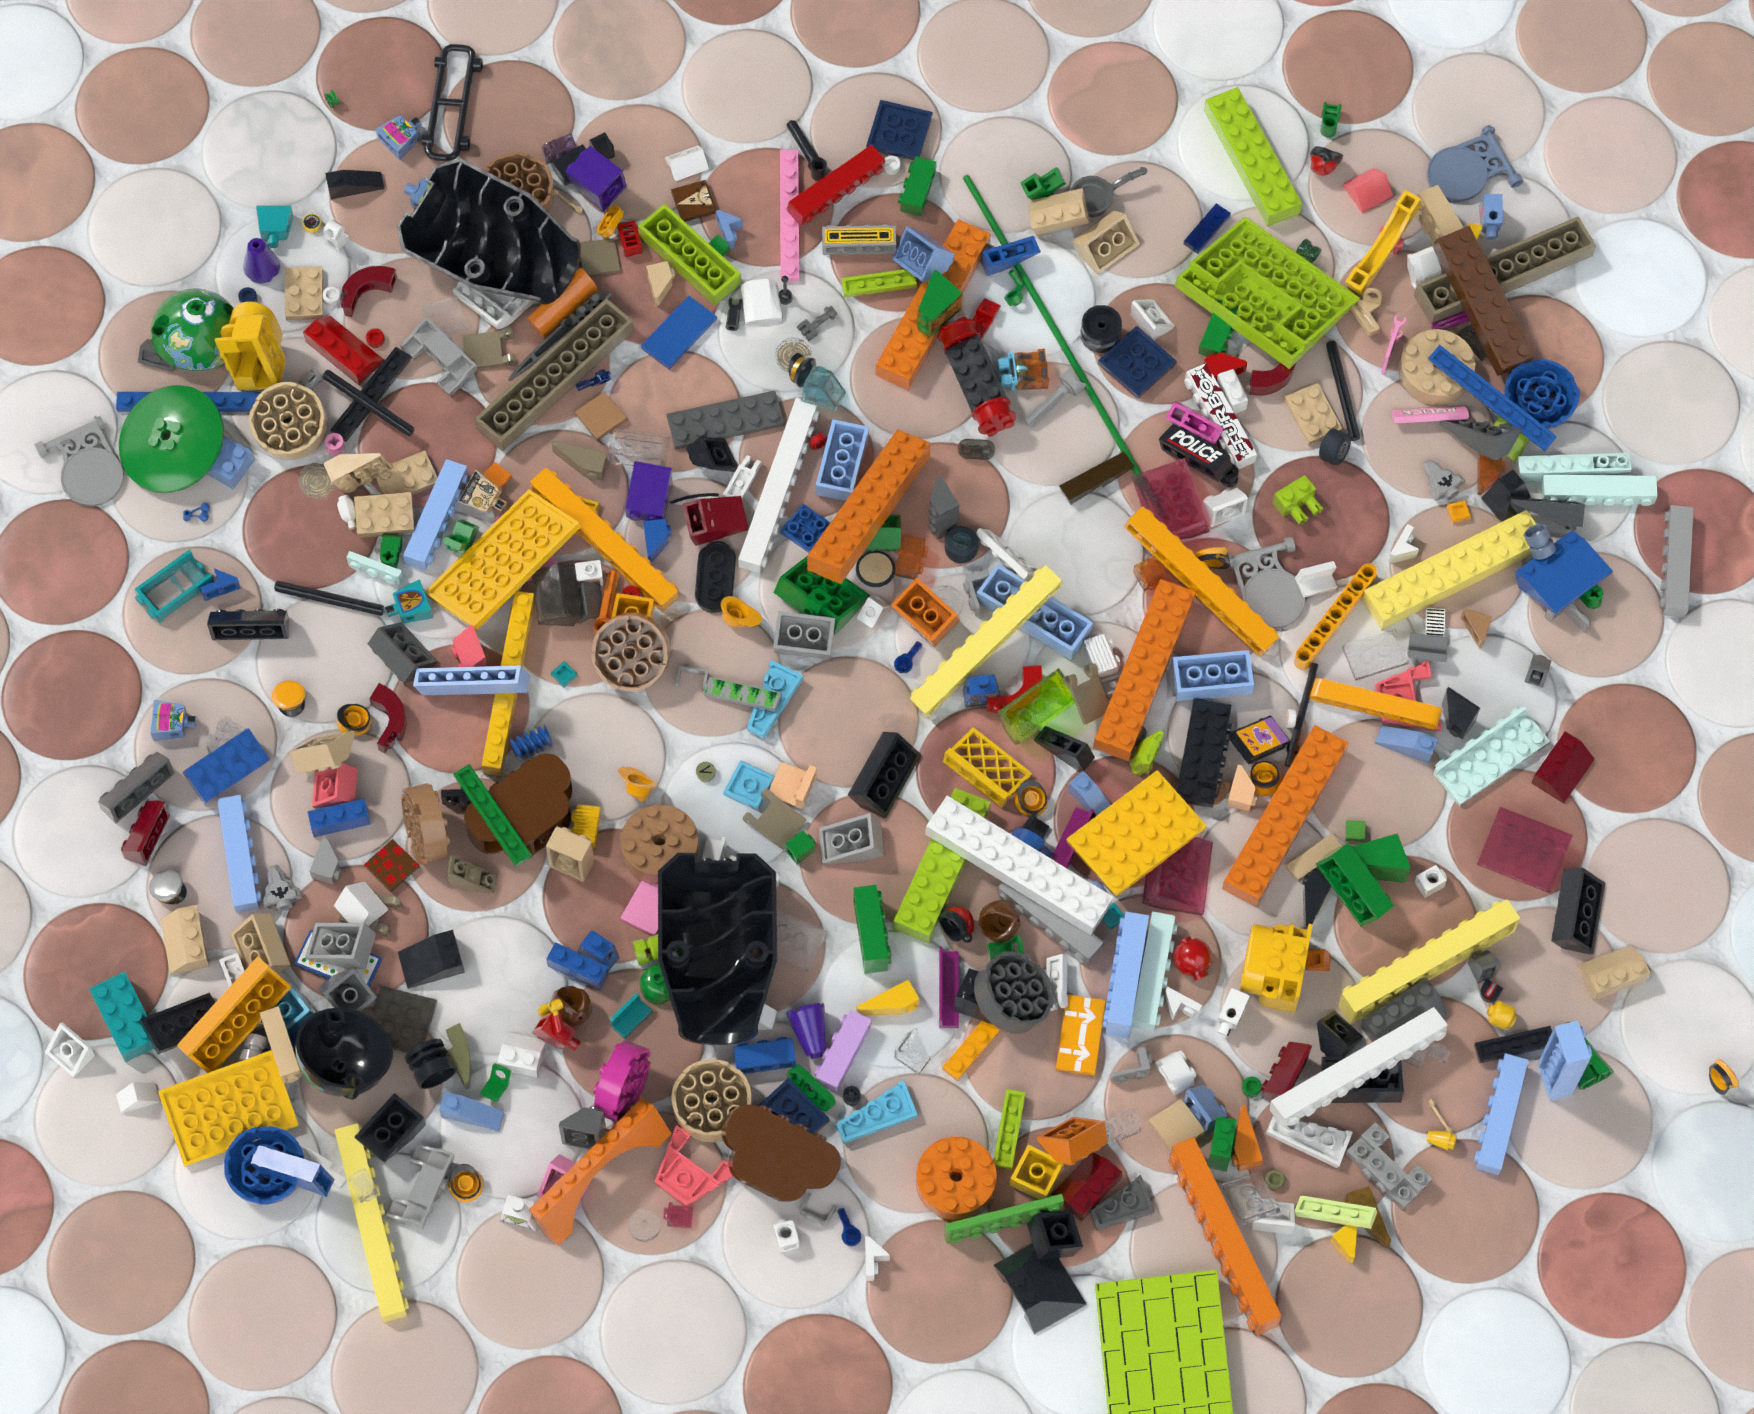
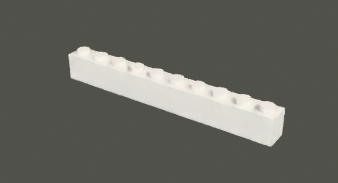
M800 398L795 399L738 559L740 568L761 573L762 567L765 568L767 565V553L772 551L774 540L772 539L774 534H778L780 524H778L779 519L784 517L786 510L784 508L785 502L790 500V488L795 486L797 480L796 471L801 469L803 459H801L802 454L807 452L809 445L807 443L808 437L812 438L814 432L813 423L818 421L820 411H817V403Z
M1433 1007L1271 1100L1269 1110L1283 1128L1288 1125L1292 1126L1303 1116L1313 1114L1317 1108L1329 1105L1336 1097H1343L1350 1089L1360 1087L1367 1079L1376 1078L1386 1068H1393L1398 1061L1406 1060L1419 1049H1426L1431 1042L1443 1039L1446 1035L1448 1024Z

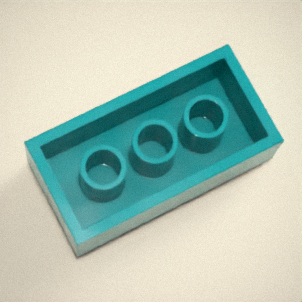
M125 971L89 988L125 1063L154 1049L139 1023L141 1018L147 1017V1014Z

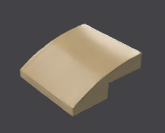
M1181 1099L1148 1120L1149 1125L1161 1137L1162 1143L1170 1152L1173 1145L1192 1137L1196 1140L1205 1134V1130Z

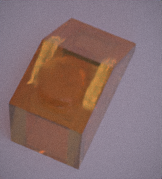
M1479 454L1477 460V495H1482L1501 477L1502 472H1505V461H1502V457L1499 460H1491L1489 457Z
M1153 556L1134 565L1133 574L1143 591L1148 589L1154 590L1157 588L1160 579L1163 578L1166 567Z

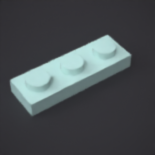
M349 551L346 557L348 565L356 571H365L368 575L381 577L391 584L397 583L400 585L403 580L402 571L351 551Z

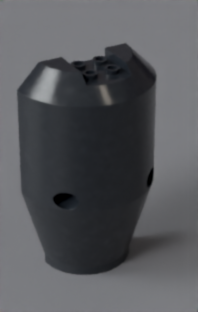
M461 158L434 167L426 180L430 186L429 189L424 192L422 200L415 206L413 214L411 215L406 212L396 227L401 250L407 255L476 291L533 300L544 305L554 302L567 289L575 275L581 255L579 240L573 237L531 194Z
M677 853L658 870V963L678 1024V1034L682 1039L703 1045H731L749 1041L758 1035V1024L777 963L776 871L756 853H737L736 861H732L729 858L721 860L703 858L697 860V853Z

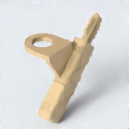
M1375 288L1366 289L1363 300L1359 299L1350 309L1368 336L1377 334L1380 330L1378 323L1370 314L1381 305L1382 293ZM1368 293H1375L1378 297L1373 298Z

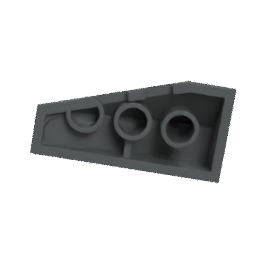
M1473 419L1440 421L1441 426L1479 454L1487 456L1491 460H1499L1500 457L1508 455L1521 433V428L1502 423L1499 424V427L1492 426L1489 421L1474 423Z

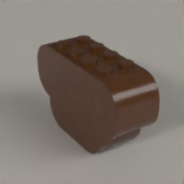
M544 753L534 757L532 760H526L518 770L509 772L504 780L494 783L488 790L532 856L546 847L556 826L569 828L571 824L569 801L573 793L571 775L566 764L554 754ZM470 803L464 814L470 841L479 851L485 854H496L504 851L473 804Z
M752 1104L742 1105L730 1111L723 1123L721 1135L725 1145L732 1150L728 1160V1167L736 1180L782 1202L795 1201L801 1198L807 1189H822L834 1181L841 1166V1157L838 1150L832 1144L826 1142L827 1138L819 1133L811 1134L808 1132L809 1128L799 1123L791 1124L790 1118L782 1114L776 1116L772 1114L774 1110L764 1105H760V1107Z

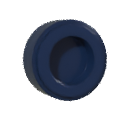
M245 287L239 291L238 298L240 303L257 302V294L253 288Z

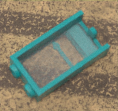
M189 549L136 587L135 592L137 596L135 599L140 606L145 605L147 608L146 612L151 619L156 618L161 623L164 618L201 592L200 587L208 582H214L213 576L205 572L204 566L201 562H197L194 559L192 551Z

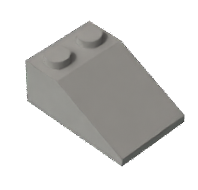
M871 813L819 828L822 864L824 865L868 861L885 856L881 820Z
M315 923L305 958L348 969L353 967L355 969H366L376 933L365 923Z

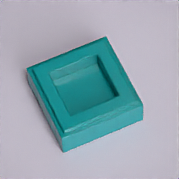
M565 661L551 672V676L563 688L578 677V674Z
M1114 902L1102 920L1111 930L1120 924V919L1125 918V915Z

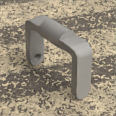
M690 665L678 667L675 687L679 686L681 671L692 674H705L703 690H705L708 681L707 669Z
M808 1192L800 1206V1214L816 1224L828 1225L837 1206H833L827 1219L824 1220L820 1216L804 1210L811 1196V1193Z

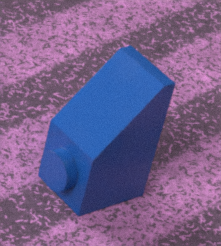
M666 519L643 521L647 557L651 563L669 544L668 537L672 536L671 527L666 524Z

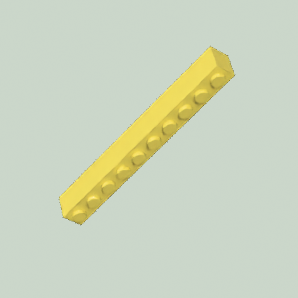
M1047 565L1043 568H1038L1033 574L1034 577L1030 581H1025L1020 586V591L1016 595L1012 594L1009 596L1006 604L1002 608H997L992 614L993 617L989 621H984L979 626L980 630L975 635L971 634L961 648L958 647L953 651L952 657L948 661L945 660L938 666L939 670L934 675L930 674L924 680L925 684L912 691L911 703L927 718L1063 586L1062 580Z
M357 1123L335 1129L334 1131L384 1323L407 1316L406 1309H409L407 1298H402L401 1291L404 1290L402 1278H397L396 1272L400 1271L397 1259H392L391 1253L395 1252L392 1240L388 1241L386 1234H389L390 1231L388 1223L383 1222L382 1215H385L383 1204H378L377 1197L380 1196L378 1184H373L372 1178L376 1176L373 1166L368 1164V1159H371L370 1152L354 1138L361 1130Z

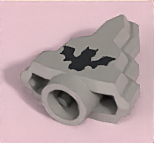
M1430 459L1424 462L1425 473L1430 479L1428 485L1431 488L1430 494L1433 499L1438 501L1446 497L1447 500H1451L1460 492L1459 487L1465 482V479L1459 474H1454L1450 469H1443L1438 463Z
M278 865L270 866L268 872L269 884L265 888L266 895L263 897L264 908H276L279 912L287 911L293 907L292 903L302 898L299 888L294 887L292 881L285 878L284 872Z

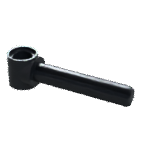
M790 120L786 126L808 161L811 177L815 181H819L827 175V162L825 159L817 157L797 122Z

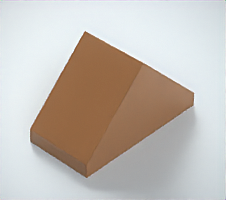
M1464 609L1461 619L1480 649L1483 647L1492 616Z

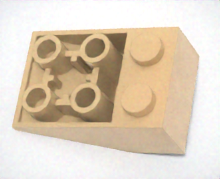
M380 453L340 454L323 463L331 482L344 494L355 491L357 487L370 483L374 478L379 475H385L394 468Z

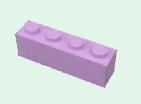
M850 1010L848 1015L844 1014L840 1022L842 1027L839 1032L836 1031L831 1040L833 1044L830 1049H826L823 1055L824 1062L822 1066H817L814 1073L818 1082L826 1089L835 1093L840 1089L872 1026V1019L853 1010Z

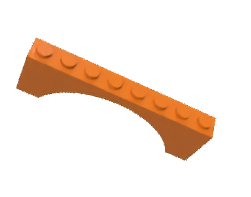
M641 1098L529 1209L546 1237L559 1246L573 1232L574 1215L579 1200L590 1181L601 1168L619 1154L640 1146L658 1148L671 1135L670 1130L655 1106Z

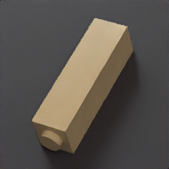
M279 1006L261 1012L260 1016L283 1082L292 1083L297 1081L303 1075Z

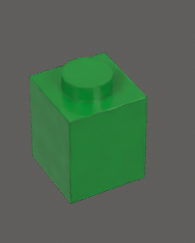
M801 831L785 843V851L797 865L815 852L816 842L810 834L807 835L804 831Z

